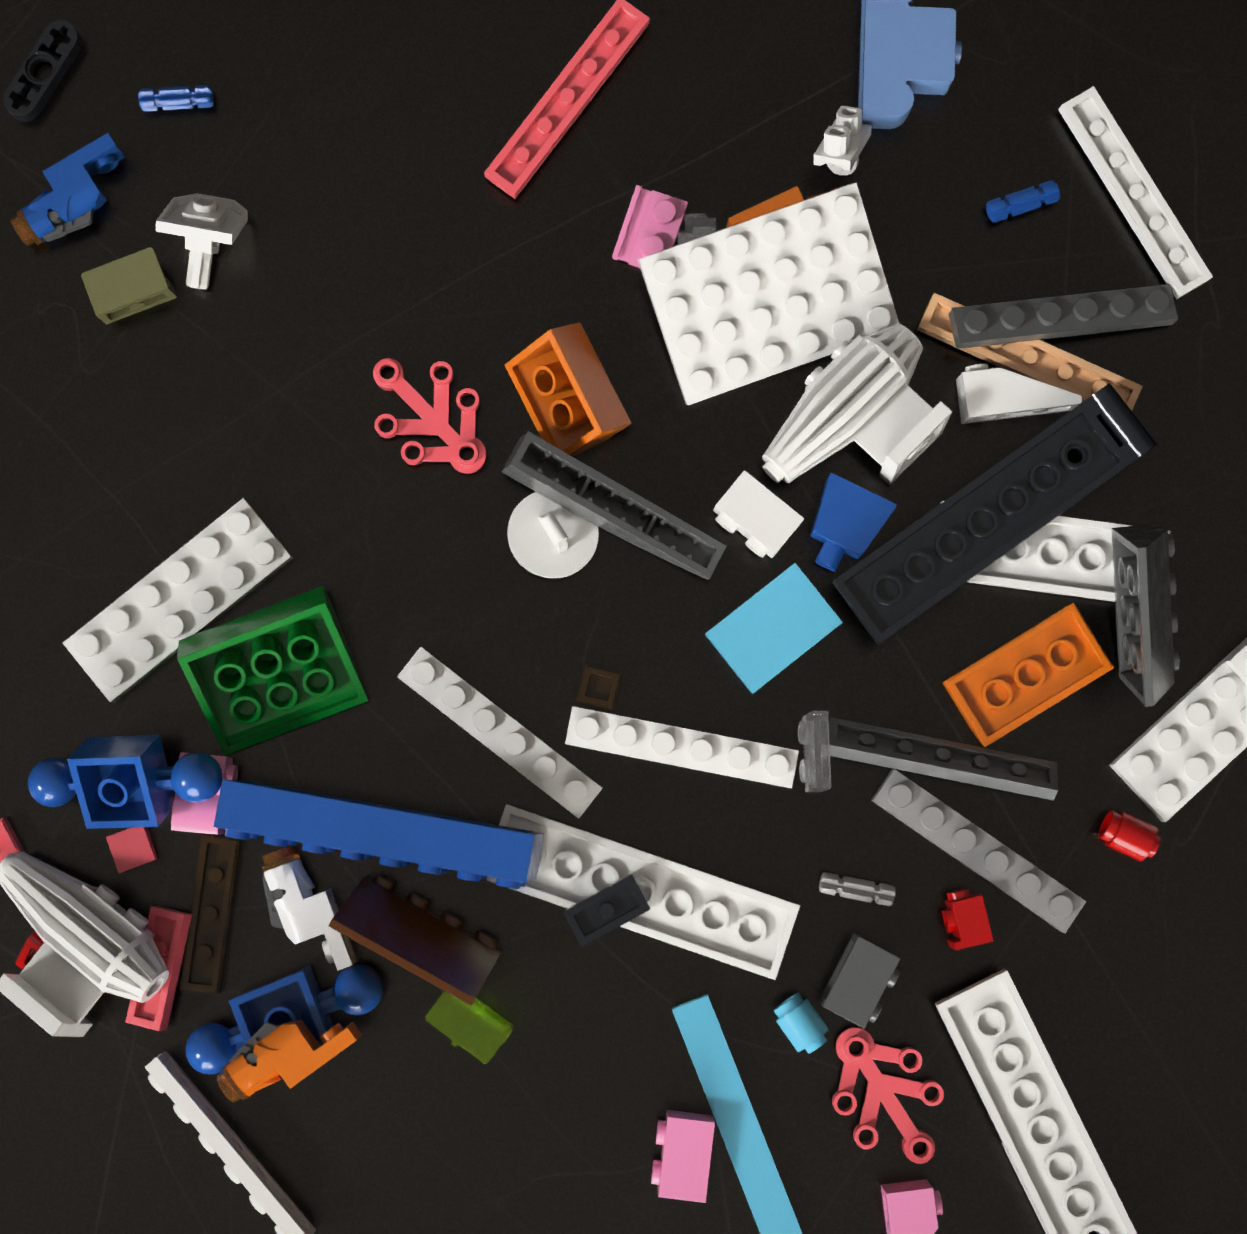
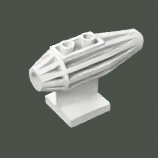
M894 324L864 337L858 335L851 343L847 340L841 343L831 355L833 361L825 369L820 366L817 367L805 380L804 383L807 386L804 394L762 456L765 462L762 468L765 473L776 483H779L781 480L790 483L855 441L882 466L879 476L890 486L943 433L952 413L941 401L932 408L908 386L923 351L919 339L905 326Z
M26 852L11 853L0 862V885L44 942L19 975L4 973L1 976L0 992L51 1036L83 1037L93 1025L85 1016L104 992L145 1003L163 987L169 977V970L153 940L155 934L145 927L148 924V920L134 909L129 908L126 911L117 904L120 898L115 892L102 884L99 887H93Z

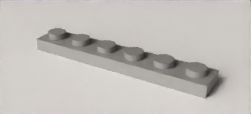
M895 769L890 771L871 799L872 802L1062 933L1067 932L1086 903L1084 899Z

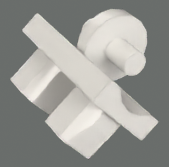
M840 106L836 113L835 121L832 126L827 127L824 132V139L814 153V165L821 166L826 163L829 169L838 175H849L855 171L859 163V155L871 136L872 125L862 123V109Z

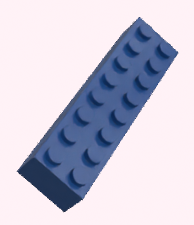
M222 780L213 826L226 829L225 836L242 840H249V838L260 839L261 835L264 836V844L287 847V845L297 846V843L300 842L303 843L302 850L307 852L325 854L326 852L335 853V849L341 850L340 857L364 861V859H372L373 856L380 857L379 864L403 868V866H410L411 863L419 864L418 871L436 875L448 873L450 869L458 871V879L480 882L481 880H487V876L497 878V886L513 889L525 887L526 883L537 879L545 834L247 780Z

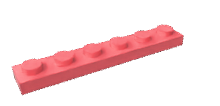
M616 0L484 172L485 178L516 199L648 27L650 18L626 0Z

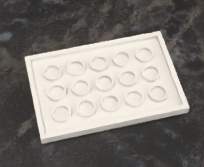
M857 183L848 184L637 259L686 405H691L831 355L845 340L851 343L858 335L864 337L894 324H899Z

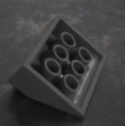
M1160 524L1112 528L1119 678L1145 707L1154 706L1175 683L1174 671L1179 670L1180 667L1178 649L1173 647L1172 633H1177L1178 631L1177 614L1175 610H1171V595L1176 594V578L1174 572H1170L1169 557H1174L1175 554L1174 538Z

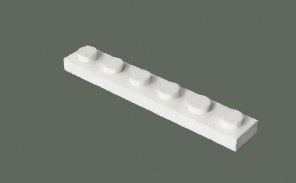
M1091 87L1062 104L1058 109L1166 284H1170L1171 291L1176 300L1213 278L1095 87Z
M420 647L397 676L578 819L602 790L600 785L424 648Z
M572 706L565 741L567 745L786 788H792L799 750Z
M167 1051L158 1055L145 1066V1069L150 1073L148 1080L151 1085L162 1094L166 1092L175 1103L173 1109L177 1116L187 1124L192 1123L200 1133L198 1138L203 1147L211 1154L215 1152L225 1163L224 1170L229 1178L236 1184L242 1183L251 1194L249 1199L254 1208L261 1214L267 1213L275 1222L276 1226L274 1228L277 1234L315 1233L316 1229Z

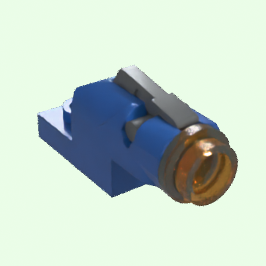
M109 133L42 171L53 190L50 192L49 190H44L30 204L16 211L17 216L10 219L12 226L26 246L34 242L37 245L45 241L50 242L92 224L93 212L101 208L107 201L93 176L98 173L105 174L117 167L118 162L125 158L120 147Z

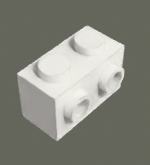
M745 470L723 495L713 510L718 514L715 520L732 534L735 530L739 531L748 539L745 543L746 546L761 558L766 554L773 558L804 520L801 515Z

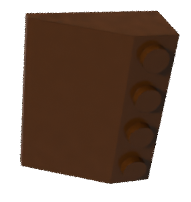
M376 873L374 878L369 875L363 877L328 926L472 1006L502 952V949L496 947L498 940L481 930H478L476 934L462 928L463 920L447 911H444L442 916L428 909L430 902L415 893L410 892L408 897L394 890L397 884L381 874Z

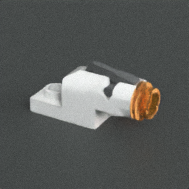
M292 845L262 856L265 864L262 867L264 873L262 879L271 925L284 929L285 934L294 944L324 934L326 941L322 942V948L329 964L335 963L337 971L356 963L357 958L349 937L328 926L339 910L331 888L313 895L311 889L315 888L302 865L299 853L294 854Z

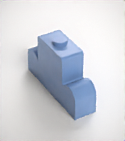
M914 0L861 1L858 108L862 109V123L872 125V129L897 128L905 122L914 102L913 94L945 95L948 92L955 77V64L960 63L962 52L961 41H956V11L953 8L912 6Z

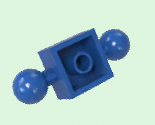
M160 735L88 737L67 760L52 757L38 762L29 774L28 789L35 801L47 807L63 806L70 802L77 794L86 829L159 827L173 809L175 792L179 797L188 802L200 803L207 801L219 791L223 774L216 759L202 752L186 754L175 763L174 767H168Z
M354 964L339 972L334 980L333 987L320 992L311 966H307L240 993L228 1000L237 1026L228 1029L221 1024L208 1023L196 1028L190 1034L186 1043L185 1052L187 1060L200 1073L208 1075L220 1073L227 1069V1065L230 1063L229 1060L267 1022L280 1026L286 1022L302 1020L321 1045L323 1042L319 1037L333 1027L329 1014L340 1009L352 1015H363L372 1011L382 998V980L373 968L363 964Z

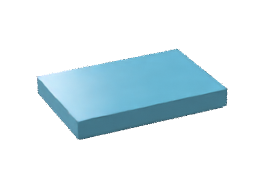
M794 563L705 633V635L753 694L843 622L797 564Z

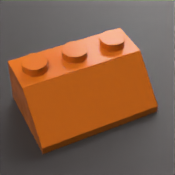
M580 322L550 329L505 364L541 439L572 457L610 439L631 424Z

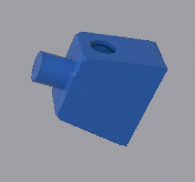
M830 473L824 483L810 531V537L824 543L815 562L826 569L836 571L844 554L855 559L861 557L891 516L897 504Z

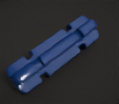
M195 85V89H190V86L160 87L159 91H155L154 88H142L138 93L139 105L143 111H157L158 107H162L163 110L193 109L194 105H198V108H210L214 105V93L210 85Z
M1050 180L1039 184L1037 189L1032 186L1005 195L1004 200H1001L1000 197L990 200L986 203L988 218L992 222H998L1007 219L1008 214H1011L1013 217L1040 208L1041 203H1045V205L1055 203L1060 199L1059 187L1057 183Z

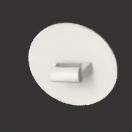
M537 492L528 495L516 506L511 514L507 529L509 547L518 563L529 572L544 578H563L581 570L594 555L599 536L598 526Z

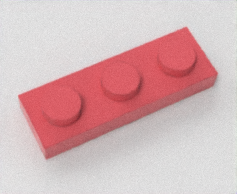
M160 906L150 907L146 928L155 934L153 940L169 970V977L159 992L149 1001L141 1003L130 999L126 1023L156 1031L167 1030L192 914Z

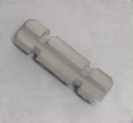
M828 872L822 873L819 882V891L821 893L834 896L836 893H839V896L870 903L872 900H875V903L885 906H892L896 894L895 887L889 884L879 883L875 885L874 881L848 876L839 878L838 874Z

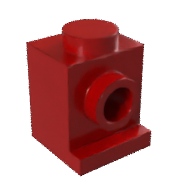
M969 888L947 892L948 899H945L947 909L942 910V916L947 932H953L954 938L947 939L948 946L956 951L994 942L983 896L977 893H970Z

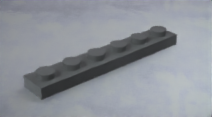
M1170 284L954 307L949 312V319L956 349L1168 326L1173 325L1178 320V315Z
M831 717L828 725L825 754L828 756L1053 801L1058 792L1057 762Z

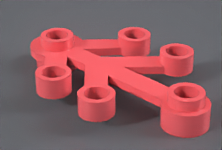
M385 358L377 362L373 369V377L377 385L386 391L394 390L421 418L395 419L391 414H382L375 420V430L377 433L387 439L395 435H438L448 445L444 447H422L417 441L406 442L402 446L401 456L409 465L414 466L421 462H450L453 468L460 473L471 474L480 470L486 461L487 455L484 444L475 437L476 410L480 405L477 392L471 388H465L457 394L456 402L462 411L459 435L449 425V392L454 373L452 367L447 362L438 361L430 368V377L434 382V409L404 379L405 372L398 361L392 358ZM386 367L395 369V374L390 379H384L381 376L382 370ZM446 368L449 371L447 378L443 380L437 379L435 377L437 369ZM468 394L474 396L475 403L472 406L465 407L461 404L463 396ZM384 420H391L394 426L390 432H382L380 430V425ZM411 447L420 449L419 457L414 460L408 459L406 456L407 450ZM467 447L473 449L474 456L472 459L463 460L460 458L462 449Z
M851 1027L845 1029L836 1040V1053L844 1064L838 1091L832 1097L834 1109L837 1113L844 1116L850 1115L855 1111L857 1101L853 1095V1090L860 1068L868 1083L860 1122L853 1131V1138L857 1145L862 1149H871L877 1144L878 1133L875 1130L881 1102L903 1136L902 1150L907 1158L917 1164L928 1162L935 1153V1143L927 1132L915 1127L894 1093L920 1098L928 1106H937L944 1098L942 1087L933 1080L919 1082L881 1073L873 1059L897 1063L904 1071L913 1073L921 1068L922 1056L912 1047L899 1049L876 1044L872 1036L862 1028ZM853 1041H860L863 1045L862 1051L859 1054L854 1055L849 1052V1046ZM908 1053L916 1055V1062L912 1066H905L903 1064V1058ZM931 1086L936 1087L938 1091L937 1096L932 1100L926 1099L924 1096L925 1090ZM842 1096H849L851 1098V1104L846 1109H841L837 1105L839 1098ZM865 1129L871 1130V1140L861 1142L859 1140L860 1132ZM920 1141L925 1142V1152L920 1155L913 1152L914 1145Z

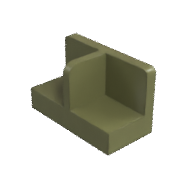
M151 247L91 269L81 275L95 314L106 325L177 298L171 282L164 276L155 250Z

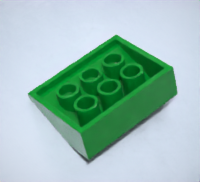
M324 586L179 640L177 660L224 756L369 701L339 619Z

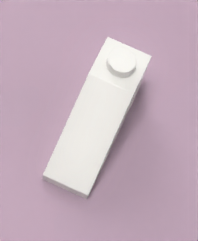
M988 364L967 366L965 368L966 372H962L955 380L961 424L1071 411L1082 403L1081 395L1003 368L989 369Z

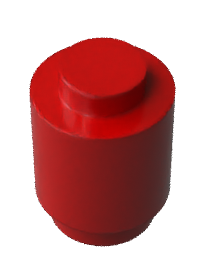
M1113 810L1109 811L1098 833V837L1105 841L1106 846L1140 862L1146 857L1152 858L1161 842V837L1157 836L1158 828L1124 811L1119 813Z

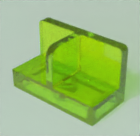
M445 991L425 1017L428 1023L453 1040L451 1045L454 1047L457 1045L461 1046L484 1064L490 1061L514 1028L511 1023L477 998L472 1006Z

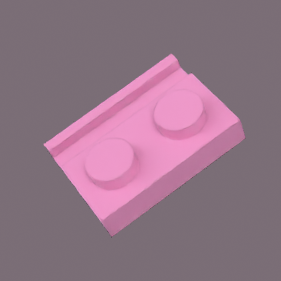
M636 185L612 259L617 261L619 259L628 262L629 265L640 268L637 259L673 247L685 216L688 202L654 190L649 191L643 189L642 186Z

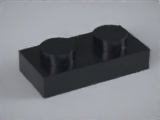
M630 874L564 910L563 914L580 946L583 947L651 908L633 875Z

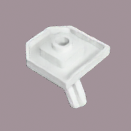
M199 193L173 197L157 218L156 231L185 236V249L190 250L186 278L187 286L196 289H207L209 287L213 254H218L220 243L233 244L248 221V211L235 200Z

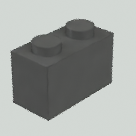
M853 933L818 1002L822 1007L865 1029L868 1021L874 1023L882 1010L883 1002L880 1001V998L886 986L892 988L901 972V967L898 966L900 958Z

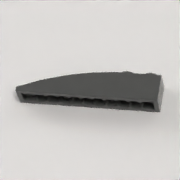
M529 431L518 440L501 471L596 526L707 580L711 578L727 547Z

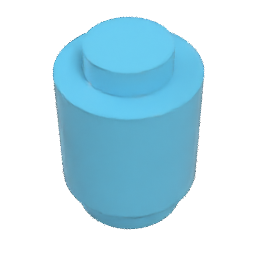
M799 992L786 999L773 1010L778 1017L776 1022L797 1052L805 1049L810 1054L827 1042L824 1034L829 1028L808 998L803 999Z

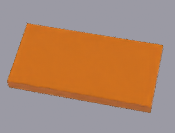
M1071 603L942 683L980 745L986 747L1109 672L1114 666L1076 605Z

